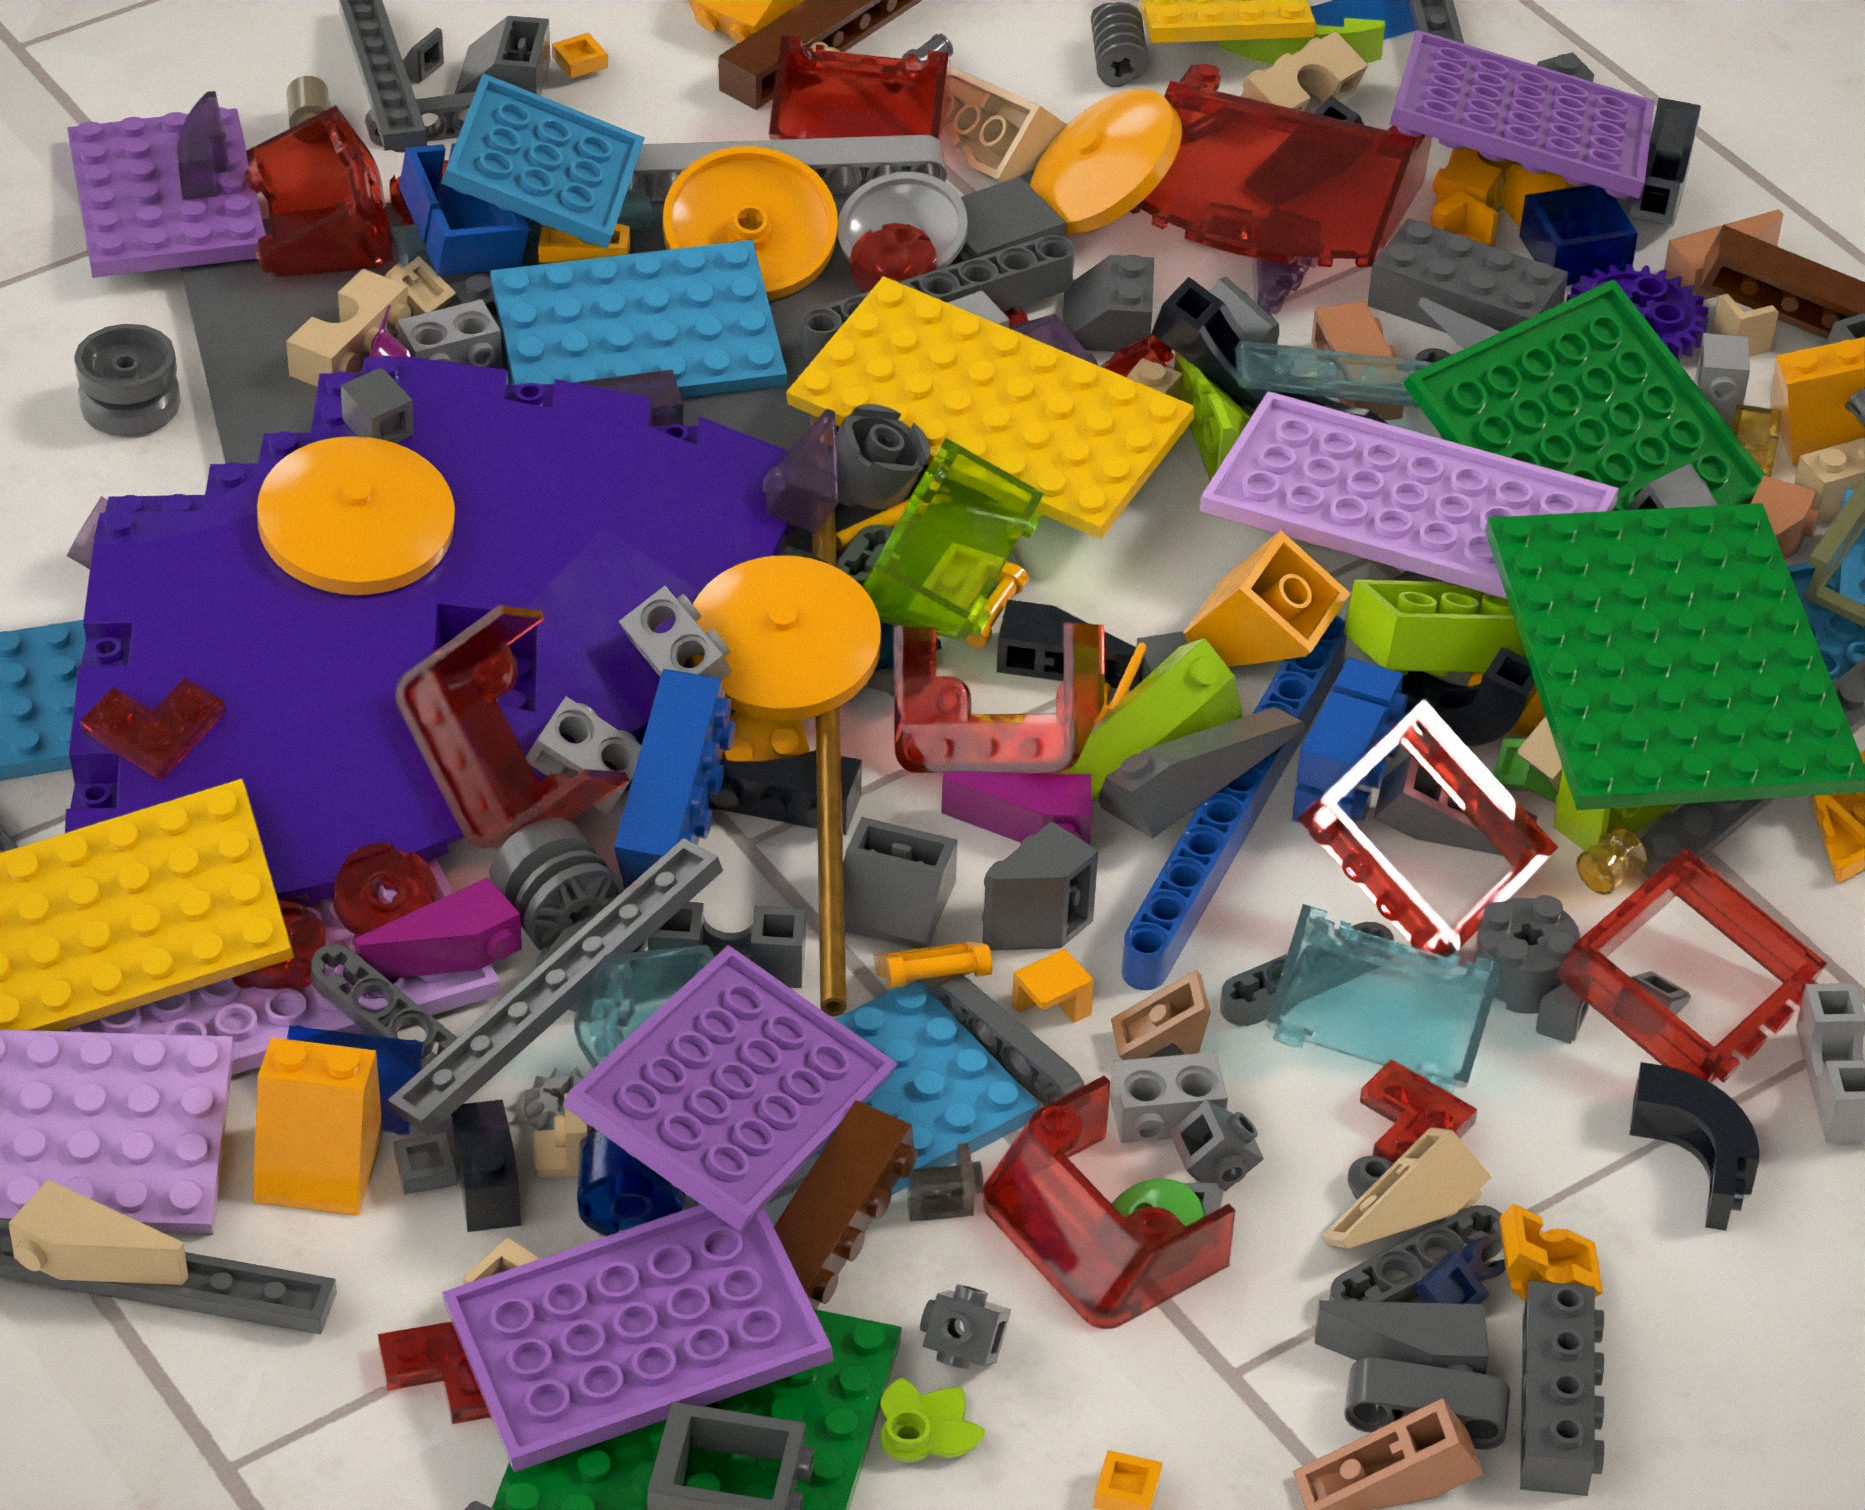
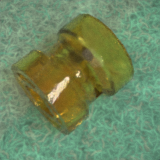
M1613 828L1599 840L1598 845L1590 846L1577 857L1576 866L1581 880L1589 889L1601 895H1608L1623 884L1624 878L1632 877L1645 866L1647 858L1642 843L1634 834L1623 828Z

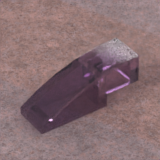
M208 91L199 99L185 118L179 133L177 154L182 200L216 197L215 173L229 172L226 134L216 91Z

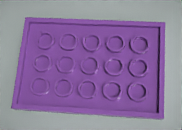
M215 107L206 112L188 114L171 112L161 117L143 119L140 117H128L117 122H84L79 126L67 127L92 278L269 257L266 234L237 108Z
M728 945L569 1090L562 1106L740 1232L831 1139L854 1101L857 1100L865 1104L891 1078L898 1063Z
M700 1204L442 1292L445 1307L513 1472L666 1420L672 1402L706 1406L833 1361L832 1346L765 1208L739 1232Z

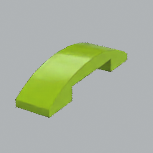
M1344 18L1343 27L1315 25V37L1322 39L1336 31L1366 63L1381 60L1385 21ZM1315 37L1224 40L1218 42V47L1246 58L1274 64L1284 54L1290 53L1293 55L1302 50Z

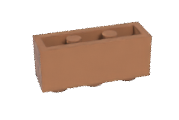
M1366 301L1315 308L1311 343L1340 403L1371 410L1384 421L1403 418L1405 399L1410 398V393L1403 385L1408 375L1405 372L1401 373L1397 365L1395 350L1392 345H1387L1383 337L1381 322L1379 318L1373 317Z

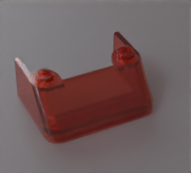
M503 605L497 606L405 673L399 680L396 688L397 705L464 837L476 848H501L506 840L521 828L543 818L561 817L573 821L630 781L626 772L584 769L574 777L568 774L556 773L547 776L540 782L537 781L496 700L512 689L518 675L517 662L508 645L545 619L541 610Z
M1064 623V680L1059 685L1056 693V713L971 714V693L968 686L961 679L954 676H936V628L894 627V743L897 761L905 770L913 773H943V771L1063 772L1071 769L1077 763L1105 701L1104 625Z
M1105 1075L1040 1108L1031 1116L986 1180L983 1188V1209L987 1216L1084 1321L1097 1328L1113 1329L1122 1326L1229 1267L1236 1210L1228 1203L1188 1226H1185L1170 1211L1158 1207L1142 1208L1126 1217L1120 1214L1068 1159L1106 1138L1111 1082Z

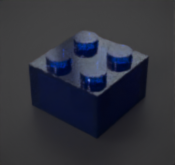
M1587 185L1525 195L1519 237L1534 261L1544 262L1554 268L1568 272L1566 286L1580 283L1582 275L1592 278L1594 269L1608 274L1609 265H1614L1619 271H1625L1627 264L1633 266L1638 233L1616 198L1607 194L1604 191L1605 188Z

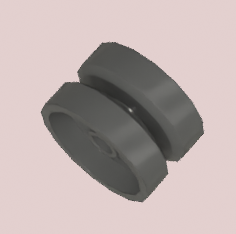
M138 324L108 326L89 334L78 345L74 362L79 383L80 408L84 420L94 429L110 435H140L150 433L165 426L177 414L181 401L179 384L176 377V354L172 341L161 331Z

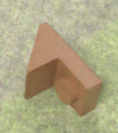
M1197 970L1111 1018L1118 1055L1122 1060L1147 1058L1171 1043H1174L1185 1054H1197L1200 1052L1211 1012L1202 975Z

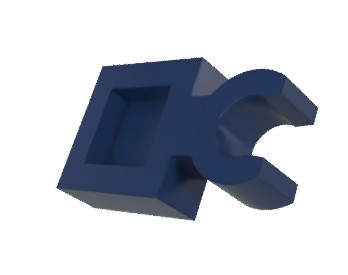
M1488 1237L1473 1240L1464 1247L1462 1255L1459 1252L1446 1255L1413 1289L1424 1303L1481 1304L1490 1295L1481 1281L1500 1276L1506 1269L1505 1261L1501 1259L1490 1263L1488 1266L1485 1265L1482 1260V1251L1491 1241Z

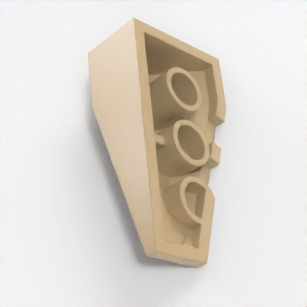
M936 60L917 94V97L935 121L942 125L950 135L949 139L966 156V161L976 171L1001 183L1034 171L1047 146L1067 125L1042 106L939 60Z

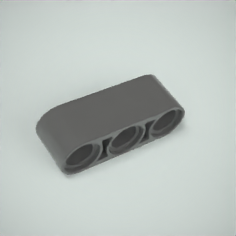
M1364 1358L1353 1363L1350 1369L1344 1415L1345 1420L1352 1427L1360 1431L1372 1433L1443 1398L1468 1430L1474 1449L1488 1450L1498 1447L1506 1438L1510 1389L1503 1380L1488 1374L1382 1358Z

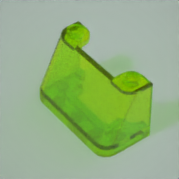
M945 437L862 585L875 604L880 623L965 641L969 634L978 638L991 615V612L984 609L988 601L987 597L1020 536L1022 535L1029 539L1036 529L1042 514L1035 510L1044 493Z

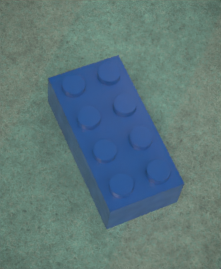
M663 669L614 844L625 889L683 838L698 845L700 838L707 839L712 822V810L708 809L711 794L718 795L721 790L724 766L719 764L723 750H731L736 730L735 721H730L729 719L731 699L725 698L722 679L669 669Z

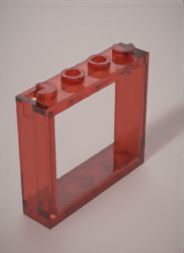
M1425 700L1421 701L1400 718L1297 818L1308 830L1312 839L1322 845L1342 867L1345 875L1361 888L1376 905L1381 915L1391 921L1411 943L1414 951L1423 957L1432 968L1457 952L1478 931L1479 922L1487 904L1494 901L1508 900L1559 848ZM1417 721V723L1425 730V732L1422 733L1420 729L1414 724V722ZM1399 742L1512 865L1451 929L1447 927L1336 804ZM1528 843L1535 853L1532 854L1525 844Z
M1685 847L1580 938L1570 949L1555 976L1661 1065L1689 1072L1710 1083L1717 1078L1725 1083L1740 1065V1061L1737 1059L1741 1055L1747 1060L1751 1059L1767 1040L1768 1036L1765 1033L1768 1030L1776 1035L1789 1022L1795 1013V1010L1792 1008L1795 1005L1801 1006L1805 985L1819 984L1816 980L1827 963ZM1676 896L1783 983L1715 1047L1607 958Z

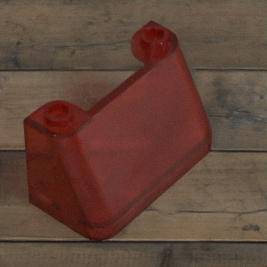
M781 35L768 133L771 140L929 135L941 141L952 73L948 52L928 50L927 59H923L922 62H918L917 55L908 54L907 59L826 51L825 45L816 44L815 52H813V48L802 46V37Z
M336 105L246 150L249 169L245 170L247 182L252 190H256V194L261 192L268 202L272 236L267 234L259 238V248L255 250L256 258L266 273L273 272L275 276L280 278L378 269L394 260L379 168L366 145Z

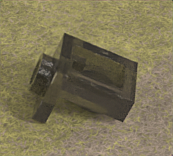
M957 1143L955 1166H935L908 1170L907 1208L910 1221L974 1216L975 1194L983 1193V1172L980 1161H971L968 1143Z

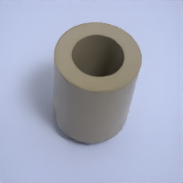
M301 76L294 79L286 90L289 127L293 134L301 139H319L328 133L332 124L328 87L321 79L314 76Z

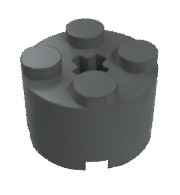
M865 404L854 408L852 414L847 415L842 422L823 460L825 474L836 489V498L842 504L849 507L861 505L877 510H887L904 502L930 455L929 442L923 431L915 423L909 428L899 421L901 413L889 407Z
M1541 895L1537 898H1513L1504 901H1494L1485 906L1478 926L1471 972L1473 983L1483 997L1490 1002L1492 1001V996L1506 1002V1009L1516 1013H1538L1540 1001L1544 995L1574 979L1580 947V932L1575 921L1563 910L1560 900L1549 895Z

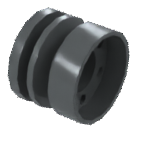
M561 817L543 818L521 828L509 837L498 850L489 869L490 880L520 913L521 927L541 951L545 947H551L564 929L603 910L623 892V886L616 875L606 865L601 856L597 854L576 824Z

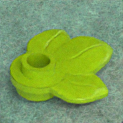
M901 1377L893 1382L881 1397L880 1409L885 1422L880 1431V1444L884 1452L895 1460L916 1462L926 1458L928 1455L945 1458L962 1456L974 1450L985 1437L984 1428L975 1423L963 1421L965 1415V1393L961 1386L939 1389L920 1395L914 1385Z

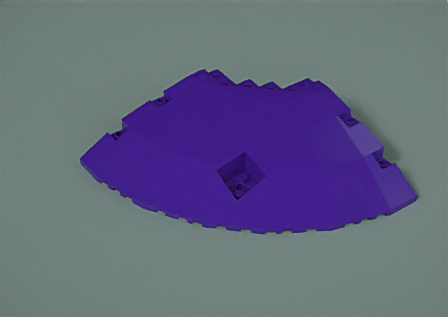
M380 356L377 358H364L362 373L343 371L320 373L311 432L292 433L282 431L278 433H263L258 463L239 464L229 462L225 464H210L205 495L108 496L106 511L99 512L93 541L83 619L86 640L81 665L78 666L69 747V758L75 785L70 809H66L65 833L243 779L277 898L282 899L308 893L309 902L350 894L387 879L386 869L410 860L413 866L417 867L449 854L448 844L472 835L475 841L479 842L489 837V827L509 819L517 825L544 808L545 796L559 787L566 792L569 791L524 761L537 738L566 696L576 703L589 706L599 718L618 730L632 734L639 743L644 739L660 676L631 643L618 621L663 586H666L676 599L684 594L693 604L706 585L724 571L749 560L779 556L780 542L784 534H789L793 521V452L701 416H698V425L682 426L672 424L668 426H652L651 401L648 396L555 379L554 384L525 383L522 385H509L507 370L416 357ZM377 368H383L413 400L414 435L396 444L416 452L429 461L442 474L451 490L455 507L452 540L442 560L429 573L402 588L371 595H347L324 591L295 579L279 567L269 556L258 531V496L262 484L270 471L295 450L325 439L357 436L342 418L340 385ZM666 620L661 622L657 626L655 633L669 631L674 626L675 621ZM688 659L684 664L685 668H691ZM486 694H499L495 700L480 698ZM560 733L566 741L576 743L571 736Z

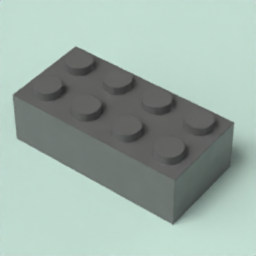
M1407 218L1372 264L1368 306L1447 333L1418 305L1421 297H1424L1502 332L1564 303L1568 272L1554 268L1544 262H1537L1513 254L1505 249L1495 248L1471 240L1467 236L1457 235L1430 226L1428 223Z

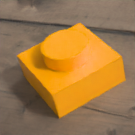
M589 33L552 44V58L571 79L608 68V54Z
M1107 1450L1095 1491L1094 1508L1101 1510H1152L1161 1479L1163 1462Z

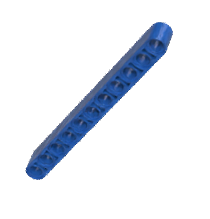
M1335 616L1312 652L1306 657L1283 660L1253 712L1255 714L1276 707L1301 720L1305 730L1198 806L1127 928L1124 936L1121 974L1123 980L1129 986L1140 990H1152L1161 986L1167 979L1343 668L1347 636L1343 633L1345 621L1341 617Z

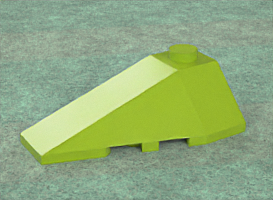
M1175 352L1174 370L1182 373L1180 400L1194 405V419L1189 424V428L1208 478L1211 481L1251 417L1216 381Z
M1205 638L1182 645L1048 768L1052 773L1091 774L1092 800L1099 797L1105 778L1121 767L1124 760L1130 756L1139 754L1145 749L1242 718L1235 676Z

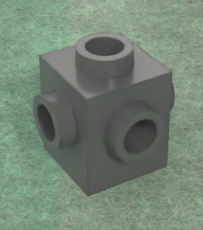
M1209 1100L1203 1102L1169 1131L1186 1171L1198 1182L1217 1183L1219 1188L1227 1191L1234 1184L1241 1181L1249 1171L1264 1160L1255 1140L1258 1133L1253 1123L1240 1112L1233 1114Z
M956 1284L955 1291L948 1290L937 1293L935 1300L930 1299L927 1302L920 1322V1331L926 1332L922 1347L938 1351L937 1361L958 1368H968L969 1362L982 1366L996 1363L1011 1309L986 1302L988 1293L983 1290ZM960 1321L964 1325V1332L960 1328Z

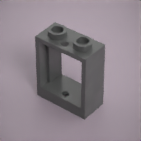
M672 1402L647 1491L648 1510H802L804 1493L797 1492L800 1480L810 1481L815 1448L806 1446V1423ZM697 1447L782 1461L773 1499L682 1486L692 1448Z

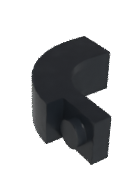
M1659 98L1650 137L1645 183L1640 198L1633 197L1630 218L1668 226L1674 225L1690 166L1701 105Z
M1504 647L1500 649L1484 673L1480 684L1471 687L1455 685L1424 671H1408V674L1403 676L1401 694L1408 696L1404 715L1419 722L1415 735L1438 744L1458 747L1483 745L1504 736L1515 726L1537 692L1527 658Z
M1641 1062L1633 1099L1629 1135L1667 1141L1692 1153L1704 1166L1709 1179L1705 1227L1726 1231L1731 1210L1741 1211L1744 1194H1752L1759 1164L1758 1139L1749 1118L1729 1095L1705 1079L1680 1069Z

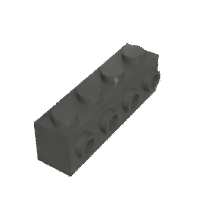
M1530 1280L1528 1282L1522 1314L1520 1489L1588 1496L1592 1474H1602L1604 1441L1595 1440V1429H1602L1604 1396L1595 1395V1386L1602 1385L1604 1353L1595 1352V1342H1602L1604 1310L1595 1309V1287Z

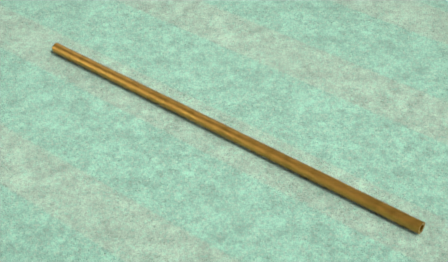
M810 414L813 559L836 567L835 487L828 480L823 467L824 456L834 439L833 424ZM840 706L815 716L820 1008L829 1016L841 1015L847 1007Z

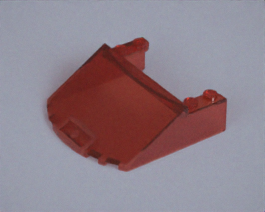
M1210 64L1191 65L1179 82L1170 80L1164 97L1177 111L1181 120L1182 137L1180 146L1171 167L1160 183L1143 201L1129 212L1136 214L1141 209L1151 214V224L1162 230L1170 223L1185 229L1184 239L1237 255L1291 264L1292 255L1317 257L1318 267H1332L1333 259H1355L1357 267H1372V264L1383 251L1424 183L1432 140L1431 136L1422 134L1420 137H1413L1398 131L1397 126L1394 125L1388 130L1219 92L1217 90L1220 87V70Z

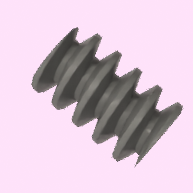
M1117 2L1099 5L1093 9L1090 17L1097 74L1104 84L1110 87H1120L1140 77L1148 65L1142 14L1137 7L1129 3Z

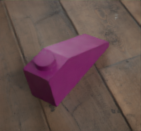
M943 771L941 813L1020 843L1027 836L1038 833L1052 821L1090 845L1092 827L1091 774Z
M487 877L355 938V953L386 979L480 970L522 950L520 913Z

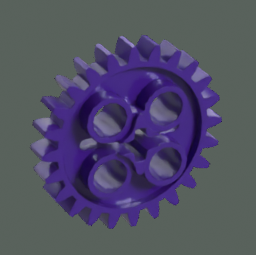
M1631 264L1626 265L1625 271H1619L1614 265H1609L1608 274L1594 269L1592 278L1582 275L1580 284H1573L1571 293L1567 295L1566 301L1614 279L1679 363L1681 354L1691 357L1693 356L1694 347L1701 348L1703 333L1707 331L1709 309L1703 306L1704 297L1694 296L1695 287L1693 285L1681 287L1682 277L1680 276L1671 280L1667 279L1666 270L1664 269L1656 275L1650 273L1648 265H1645L1641 272L1635 271Z

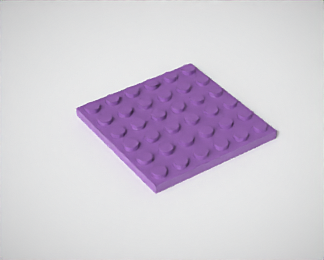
M1416 30L1389 124L1397 126L1398 131L1409 136L1420 137L1424 134L1437 138L1442 145L1449 148L1462 149L1464 146L1478 150L1483 157L1492 161L1501 162L1508 159L1521 163L1525 170L1533 173L1545 174L1548 171L1563 176L1566 182L1576 186L1592 184L1605 188L1604 191L1607 194L1616 198L1627 199L1629 196L1639 199L1645 183L1655 100Z

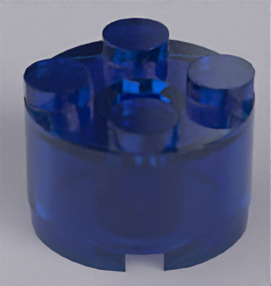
M595 1130L579 1143L578 1212L581 1220L593 1231L609 1236L618 1233L619 1230L624 1231L683 1210L685 1193L682 1190L673 1186L665 1178L637 1158L628 1154L623 1148L599 1131Z

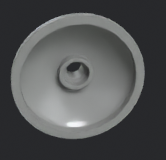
M895 172L870 180L859 187L847 199L838 218L837 233L841 250L854 268L876 280H881L884 276L900 282L947 267L958 256L965 244L968 234V217L961 197L946 182L919 172Z

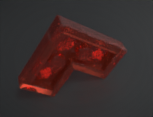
M184 677L153 711L112 687L80 722L83 733L158 780L163 781L226 713L223 700Z
M1390 1059L1361 1088L1360 1094L1361 1104L1395 1123L1374 1144L1373 1156L1386 1158L1392 1163H1395L1430 1127L1453 1130L1460 1139L1476 1122L1478 1109L1393 1059Z
M451 1321L377 1334L387 1391L443 1381L452 1424L491 1417Z

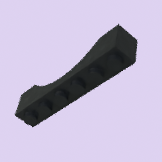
M1190 277L1162 304L1151 334L1255 411L1269 391L1388 424L1371 410L1351 407L1330 400L1288 376L1251 342L1233 318L1226 304Z
M816 750L793 757L768 761L720 760L719 765L724 766L722 787L718 795L711 794L708 807L817 829ZM841 756L843 834L846 835L861 797L862 760ZM603 761L609 769L618 771L614 764ZM632 779L625 789L626 791L630 790Z

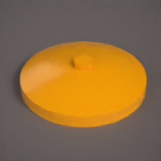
M1132 89L1108 96L1078 114L1054 137L1035 167L1030 187L1066 222V234L1084 233L1103 227L1136 207L1154 190L1166 175L1177 155L1181 142L1182 124L1180 117L1166 98L1153 90Z
M730 147L699 158L684 169L675 179L664 203L663 237L667 250L753 240L768 301H772L800 291L814 281L825 269L836 244L838 214L833 196L827 185L813 169L799 159L787 153L765 147Z
M359 436L337 437L317 441L299 448L287 455L270 471L262 484L258 496V531L269 556L279 567L295 579L317 589L333 593L371 595L393 591L417 581L429 573L442 560L450 546L454 531V500L442 474L429 461L416 452L399 444L377 438Z
M787 555L749 560L724 571L714 578L700 592L693 603L701 615V618L695 622L705 633L714 629L730 650L724 657L732 672L722 680L725 698L731 699V709L755 718L779 721L806 719L821 715L853 698L867 684L877 666L881 647V627L875 604L869 594L855 579L825 562ZM697 654L688 658L691 668L698 666L703 661L704 655Z

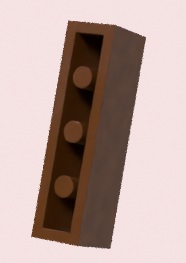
M1723 225L1705 256L1700 288L1717 295L1729 294L1735 302L1754 310L1773 305L1779 312L1777 319L1825 339H1828L1834 322L1865 313V282L1726 225Z
M857 1100L854 1101L774 1226L813 1309H817L820 1303L827 1304L830 1301L838 1285V1274L847 1260L852 1262L858 1257L864 1245L867 1228L874 1218L879 1220L885 1214L891 1201V1190L900 1177L906 1178L910 1174L918 1155V1150L914 1147L912 1124Z

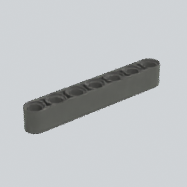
M1061 235L1044 236L898 283L946 303L983 291L1003 312L1069 290L1073 283L1075 245L1069 238ZM870 291L811 309L802 316L801 357L805 363L809 365Z

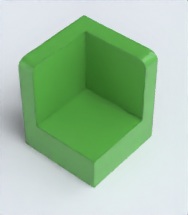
M1504 738L1491 784L1503 790L1531 791L1555 803L1558 791L1554 789L1549 779L1523 760L1518 754L1519 747L1526 739Z

